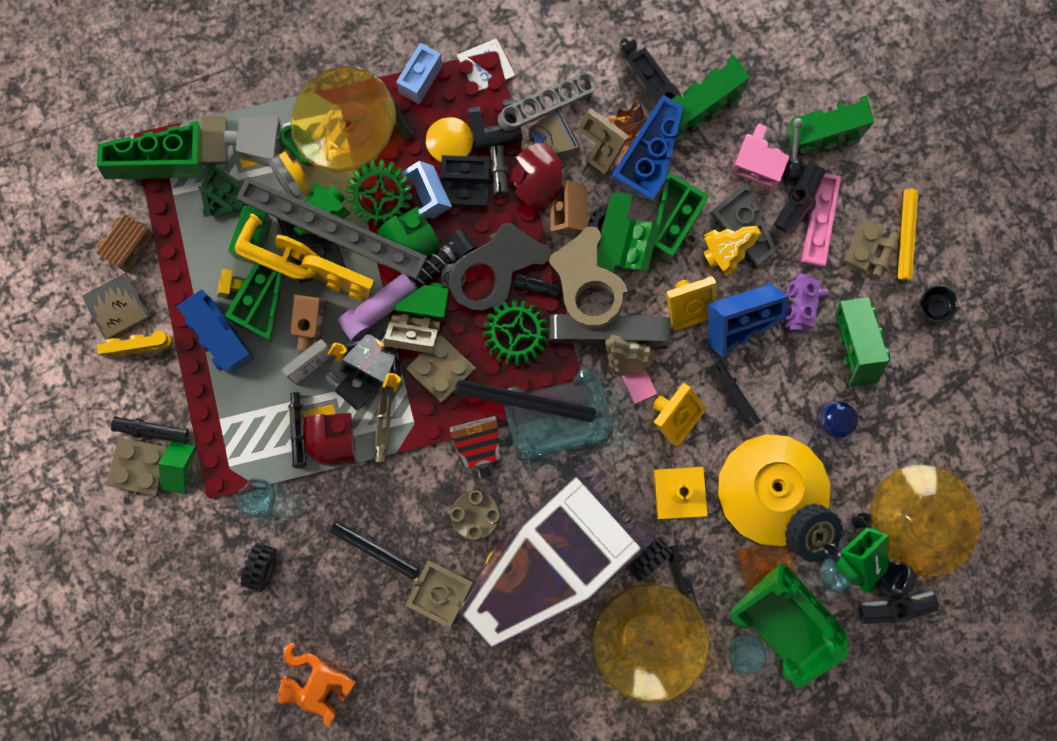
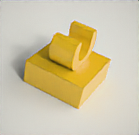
M222 269L219 277L217 297L227 298L230 291L239 292L243 285V280L232 279L233 270Z

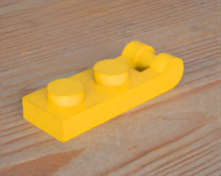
M158 330L150 337L133 335L130 336V340L107 339L105 343L97 344V350L99 355L105 358L169 349L173 345V339L163 331Z

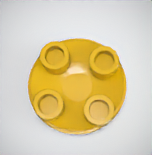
M457 118L440 119L427 132V149L439 163H441L442 155L468 156L473 146L472 131L465 122Z

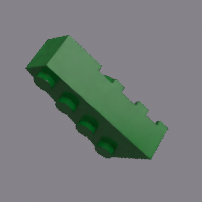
M734 54L727 59V65L721 70L717 67L714 68L701 84L695 82L689 86L683 93L684 96L682 98L677 95L671 99L683 107L675 142L680 140L685 135L684 132L690 128L695 130L704 123V119L709 116L711 118L716 117L723 111V107L728 104L732 106L742 99L741 95L750 76Z

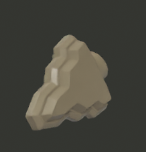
M611 335L606 340V349L609 353L608 360L610 361L609 367L620 376L631 372L635 374L642 373L647 366L653 363L657 356V352L646 344L625 341L616 335Z

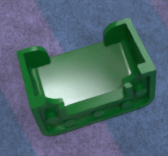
M784 563L775 567L731 609V618L738 627L748 629L752 626L783 660V676L798 689H801L847 658L848 635L845 629Z

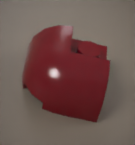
M537 143L529 146L516 157L519 163L508 177L517 188L514 193L524 203L536 210L545 211L563 188L561 181L564 166L548 143Z
M351 413L318 414L303 418L305 446L307 453L314 461L327 466L357 464Z

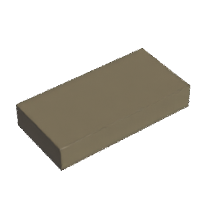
M226 116L201 117L203 165L228 164L227 145L224 144V133L227 131Z

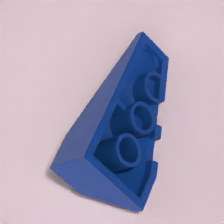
M662 95L614 170L611 177L613 184L632 195L653 201L666 180L683 107Z

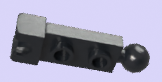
M629 36L624 37L620 41V51L624 55L630 56L625 60V64L648 94L654 106L657 105L662 95L669 99H673L677 95L681 97L678 89L669 81L645 47L637 51L636 40Z

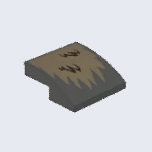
M127 273L82 295L92 318L105 340L150 316Z

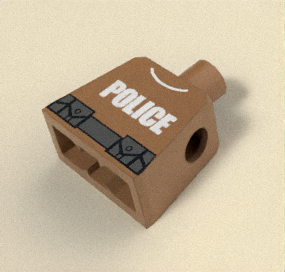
M294 295L291 334L299 335L297 350L306 351L312 346L313 338L322 337L327 300ZM309 321L310 328L306 330L305 324Z

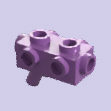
M806 274L796 275V280L790 282L786 292L788 303L787 315L783 319L785 328L797 334H802L806 330L815 327L819 299L829 297V290L819 289L820 281L811 279Z

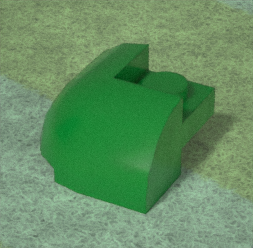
M418 206L398 218L395 215L379 228L378 235L427 257L426 260L431 259L432 254L436 255L440 252V248H442L430 224H428L424 216L419 215Z

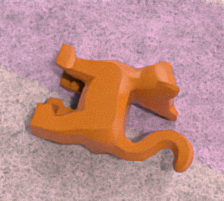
M290 643L283 652L285 662L293 667L309 664L312 667V672L304 688H301L294 679L285 675L280 680L281 687L278 691L277 701L281 705L296 703L304 711L322 716L323 724L329 726L337 711L325 700V697L330 691H333L337 694L338 699L344 702L355 681L344 673L332 670L330 666L321 662L315 655L308 653L295 657L293 652L296 645L295 643Z

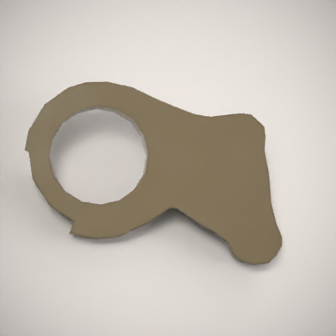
M596 227L584 228L575 239L551 254L549 259L551 266L560 276L564 303L570 318L580 327L589 330L602 329L615 321L623 308V297L628 292L625 283L618 275L597 266V248L601 240V234ZM600 286L613 294L614 303L612 307L602 315L589 316L583 314L577 308L576 301L579 294L587 288Z

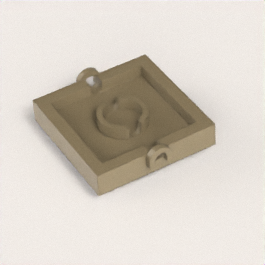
M440 335L436 340L433 354L419 353V356L406 368V371L442 404L454 392L456 382L458 380H466L476 368Z
M118 437L106 486L125 489L127 493L137 494V492L158 496L160 489L159 462L168 447L150 444V441L142 439L135 441Z
M428 560L420 577H416L412 585L414 589L405 606L450 629L459 610L462 611L466 603L464 600L473 582Z

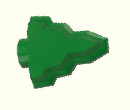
M315 181L309 188L310 193L304 201L305 203L341 219H345L350 215V212L342 204L345 197L333 185L326 189ZM296 226L294 228L300 236L309 234V232Z

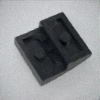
M442 155L441 184L452 206L451 208L488 209L490 157Z

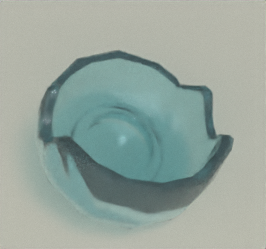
M262 478L249 479L247 485L239 490L238 506L241 512L250 518L265 517L275 506L276 494L271 484Z
M831 559L824 560L820 570L823 585L838 594L842 593L850 582L833 565L834 562Z
M746 634L732 640L728 647V659L738 672L744 674L756 673L765 665L767 658L766 648L758 637Z

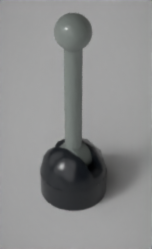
M796 118L793 121L795 127L792 159L787 161L784 169V175L788 177H800L803 171V164L797 159L799 133L803 121L800 118Z

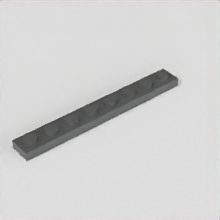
M246 177L236 198L246 205L415 280L418 279L427 259L423 254L249 177Z

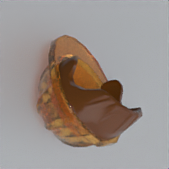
M633 102L629 111L618 109L616 115L605 117V119L629 136L627 141L636 138L647 117L644 115L640 102Z

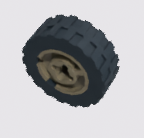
M805 505L804 508H800L791 517L790 522L787 524V531H785L786 544L789 545L790 550L808 562H820L822 559L818 556V550H826L823 546L824 544L839 546L840 539L843 536L842 521L835 513L822 505Z

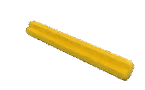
M906 189L903 193L898 279L902 281H909L913 276L918 191L915 189Z

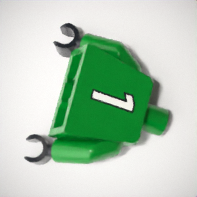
M864 512L853 517L852 523L856 528L864 527L865 529L841 551V557L838 556L839 550L835 544H824L823 546L826 550H818V556L822 560L831 559L834 562L833 565L852 585L860 586L863 592L870 593L875 591V583L888 569L889 535L879 532L876 526L873 528L871 525L872 516Z

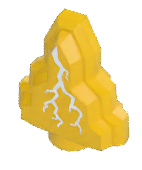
M757 226L742 227L737 231L726 229L718 232L713 230L704 234L708 249L704 251V255L713 268L719 265L726 276H729L738 269V263L745 258L746 250L756 243L762 233Z

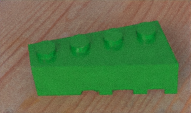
M190 122L189 126L180 128L178 126L169 127L167 131L153 133V131L143 133L144 136L133 139L126 137L100 143L97 149V168L104 180L202 177V130L199 122Z

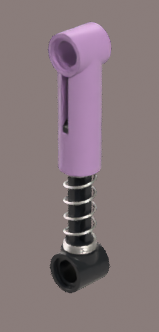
M460 228L446 238L444 241L445 245L443 248H440V252L436 255L432 254V258L425 261L417 280L401 274L357 308H352L341 315L337 320V324L350 341L360 339L367 334L373 325L395 310L396 304L418 289L417 286L421 283L425 284L424 281L429 277L432 278L433 274L436 272L440 273L441 268L444 266L448 267V263L458 261L466 254L477 249L478 247L464 229Z

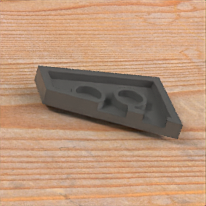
M747 182L713 209L710 214L724 230L737 231L742 227L752 226L759 228L762 234L756 243L746 250L745 254L757 267L775 253L776 248L766 225L763 224L758 212L759 208L750 193L751 189Z

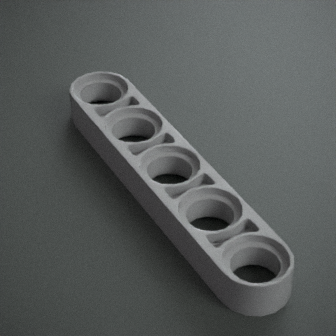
M582 73L520 100L501 111L498 116V123L504 130H515L552 113L560 107L564 108L588 97L597 87L596 80L591 74ZM580 80L586 81L590 89L584 90L580 86ZM562 88H566L571 92V98L563 96ZM547 96L551 98V100L553 101V106L549 107L545 105L543 102V97ZM524 105L532 106L534 115L527 114L524 110ZM506 113H510L515 117L514 124L508 123L505 120Z

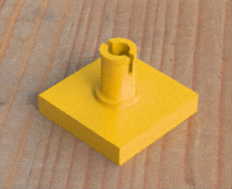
M713 276L691 284L687 280H681L676 284V289L666 292L670 326L674 332L707 321L708 303L718 301L716 281Z
M683 383L670 401L663 396H659L655 400L653 407L661 413L654 423L671 444L679 447L707 409L693 389Z
M703 467L653 470L657 520L708 516Z

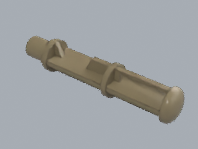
M387 386L383 389L382 393H379L378 415L376 416L375 462L385 463V455L389 449L388 438L393 389Z

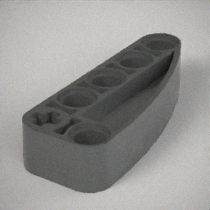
M555 314L550 316L549 341L606 347V340L611 335H616L625 341L646 344L652 349L670 348L669 317L619 315L609 326L602 329L589 330L580 327L569 315Z

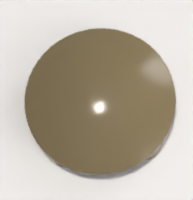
M473 490L461 495L455 501L450 517L455 531L460 536L468 540L477 541L489 537L497 529L500 521V510L496 501L489 494Z

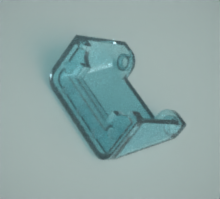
M583 369L577 372L573 382L526 393L594 408L596 410V418L592 422L503 404L516 457L519 461L530 460L600 442L610 438L613 433V421L598 369ZM511 387L507 389L511 391L526 393L525 390L520 389L519 387Z

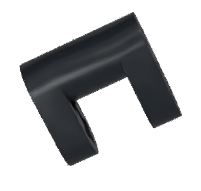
M514 98L502 100V108L504 109L514 104ZM479 105L467 108L476 151L490 149L493 146L497 147L523 142L521 127L512 131L504 130L499 124L484 127ZM506 113L505 120L508 123L514 124L515 117L510 113Z

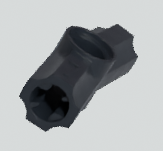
M808 163L804 166L797 185L792 187L788 193L789 201L773 224L777 229L787 235H792L805 214H809L815 209V196L826 173L823 167L813 163Z
M926 590L905 596L904 598L859 602L857 609L861 624L908 622L912 618L939 611V603L933 591ZM897 604H900L903 609L899 617L894 613V608Z

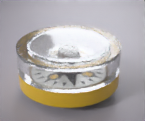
M286 152L269 160L274 176L287 195L299 200L309 195L310 191L304 182L307 179L306 175L297 162L292 163Z

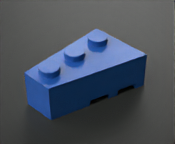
M768 284L708 303V345L722 358H725L729 355V350L738 344L745 345L749 342L748 338L758 331L763 333L786 318L787 296L772 284Z
M203 289L177 305L186 318L185 322L188 327L199 336L200 339L198 341L206 352L210 351L213 355L212 362L219 371L223 370L230 375L254 359L215 300Z

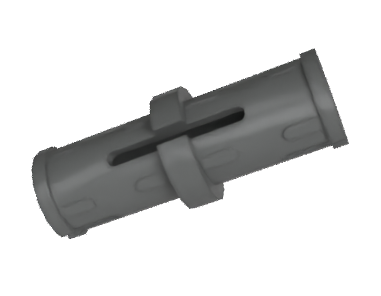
M493 146L489 149L492 164L490 175L493 176V193L495 196H501L502 191L503 196L509 194L507 184L509 170L505 164V147L497 146V155V150Z

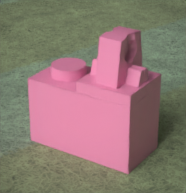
M757 124L753 136L747 134L744 138L731 173L775 189L781 180L789 156L780 149L767 148L769 143L763 140L767 127Z

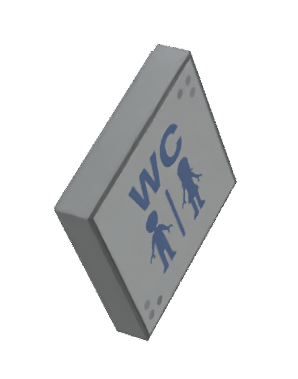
M320 339L283 367L282 372L294 384H298L334 355H328L330 348Z

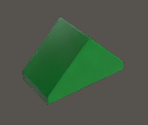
M171 441L159 462L161 490L181 494L187 493L196 452L195 445Z

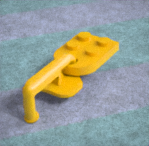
M250 214V218L243 227L235 244V251L239 256L293 279L314 278L325 283L328 289L335 292L340 290L346 292L351 299L359 302L370 298L374 280L321 258L298 241L283 235H277L275 239L276 248L283 253L282 257L249 243L257 226L262 225L261 220L256 215ZM289 257L302 261L301 265L299 266L288 261Z

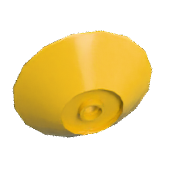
M766 434L744 441L728 455L719 473L718 497L725 517L741 535L762 545L786 546L788 545L786 544L785 536L787 524L800 508L802 509L808 504H818L827 509L829 508L830 481L823 463L808 446L788 436ZM775 483L781 486L780 492L774 490L773 485Z

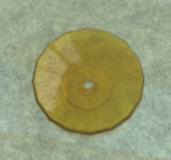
M351 66L328 69L311 79L297 96L290 117L292 139L301 156L318 169L334 173L358 170L361 168L362 163L367 165L371 160H375L389 143L395 125L394 100L384 82L368 70ZM351 122V125L345 128L346 123Z
M917 464L899 468L881 482L871 499V525L873 528L876 526L879 532L889 535L888 561L893 560L898 563L904 561L912 567L918 576L934 577L951 573L969 559L979 541L981 516L975 496L962 479L942 467ZM929 515H932L934 518L933 524L928 522Z
M655 583L631 586L611 598L597 618L592 639L596 664L607 683L626 698L645 703L673 700L692 688L705 669L710 647L706 622L695 604L676 589ZM647 637L653 638V644L651 646L645 645V639Z

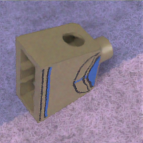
M561 107L529 128V138L531 141L520 146L521 151L537 143H548L560 160L579 155L580 144Z

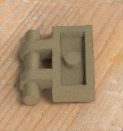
M863 219L842 263L863 273L870 265L875 268L872 275L876 278H881L884 271L888 270L890 265L889 259L892 253H895L898 248L897 242L900 235L892 232L888 239L882 238L885 228ZM877 247L883 249L880 258L873 256Z
M402 313V315L392 314L391 322H389L384 337V346L433 354L441 322L434 321L430 317L421 319L410 317V314Z

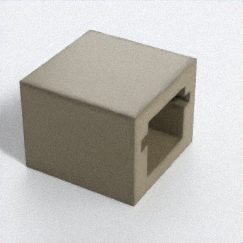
M688 232L683 244L693 249L699 238Z

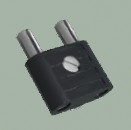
M332 373L325 377L336 388L335 392L356 411L360 410L377 393V391L350 376L346 377L342 382Z

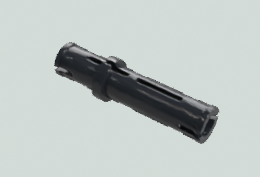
M720 360L716 363L721 372L717 370L714 364L708 369L721 385L719 387L720 390L725 391L747 425V428L754 427L749 418L750 416L755 424L760 423L762 420L736 384L737 379L735 377L732 378L723 361Z
M114 416L111 422L112 432L132 434L135 438L144 436L186 444L189 438L188 428L184 429L144 422L141 418L132 420ZM129 426L145 428L146 430L131 428ZM154 430L163 431V432H169V433H172V434H166V433L155 432Z

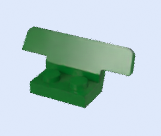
M620 192L612 194L609 199L601 231V240L597 248V266L612 273L615 266L628 270L647 272L659 224L627 218L633 195Z

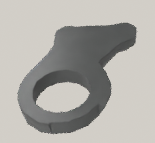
M512 223L503 224L496 233L489 235L490 242L466 254L453 265L449 275L451 294L460 305L463 304L470 309L499 308L508 297L512 272L531 264H544L550 258V248L545 244L535 241L529 235L517 229ZM477 263L485 264L493 273L494 286L491 293L485 298L470 300L465 296L461 288L463 273L471 265Z

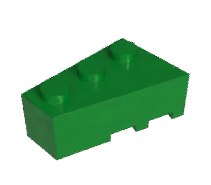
M667 172L666 180L663 184L655 223L659 224L652 251L653 254L668 263L671 262L709 198V195Z
M255 263L225 314L227 320L272 343L284 275Z

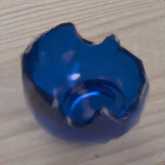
M829 401L823 404L818 412V425L829 436L845 438L851 435L857 428L858 415L848 403Z

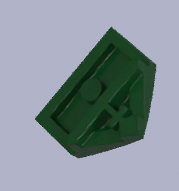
M216 165L212 166L201 186H198L204 209H202L204 217L241 212L243 206H246V204L236 199L243 183Z

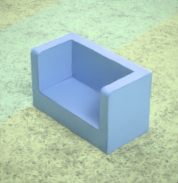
M420 43L396 81L399 93L420 104L443 66L441 54Z
M418 161L401 173L402 176L407 175L408 179L412 180L423 204V207L418 210L420 216L434 219L452 207L433 165Z

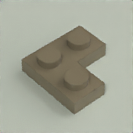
M591 108L586 112L577 130L596 143L586 161L603 174H606L612 167L629 136Z

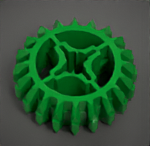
M371 160V168L369 169L366 164L362 163L361 169L363 173L355 169L353 174L357 178L349 177L348 182L353 186L346 187V192L351 193V195L347 196V202H354L350 206L351 211L359 209L356 217L360 218L365 214L364 222L368 223L370 218H373L374 225L376 226L379 223V219H383L384 224L388 221L389 217H394L395 213L402 216L404 211L401 207L409 208L410 206L405 200L412 199V194L406 192L411 190V184H403L408 180V176L399 177L402 169L399 167L392 171L394 163L390 162L388 168L384 167V160H380L377 167H375V161ZM377 175L374 184L360 187L365 179ZM384 176L392 179L398 186L399 191H394L393 188L387 187L384 183ZM379 182H381L382 194L379 203H377L376 193L373 194L372 192L377 191ZM359 194L371 199L374 203V209L366 206ZM394 198L397 199L393 206L381 210L384 202L393 201Z
M513 300L512 307L510 308L504 302L503 311L498 307L494 308L497 316L493 314L488 315V319L493 323H484V328L491 330L483 332L484 338H491L485 342V346H494L489 351L491 355L499 352L497 361L500 362L504 356L507 357L506 365H510L511 359H515V365L520 366V359L522 358L526 365L529 364L528 356L531 355L536 360L538 355L535 350L543 353L544 347L540 343H548V339L543 337V335L549 334V329L541 328L547 324V320L542 319L538 321L542 316V312L538 311L533 314L535 310L534 305H531L528 310L525 309V301H522L521 307H517L516 300ZM517 315L512 324L499 325L505 318ZM524 317L532 322L536 329V334H532L531 331L523 327ZM519 323L520 333L523 334H519L513 344V337L510 332H514ZM496 332L509 339L508 350L499 344ZM533 341V344L527 349L515 351L519 343Z

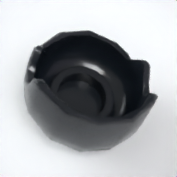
M935 285L926 289L921 296L919 304L922 316L932 323H944L952 319L958 308L956 293L945 285Z
M889 560L887 572L875 585L879 591L893 599L904 598V596H908L916 585V573L904 561L898 563Z

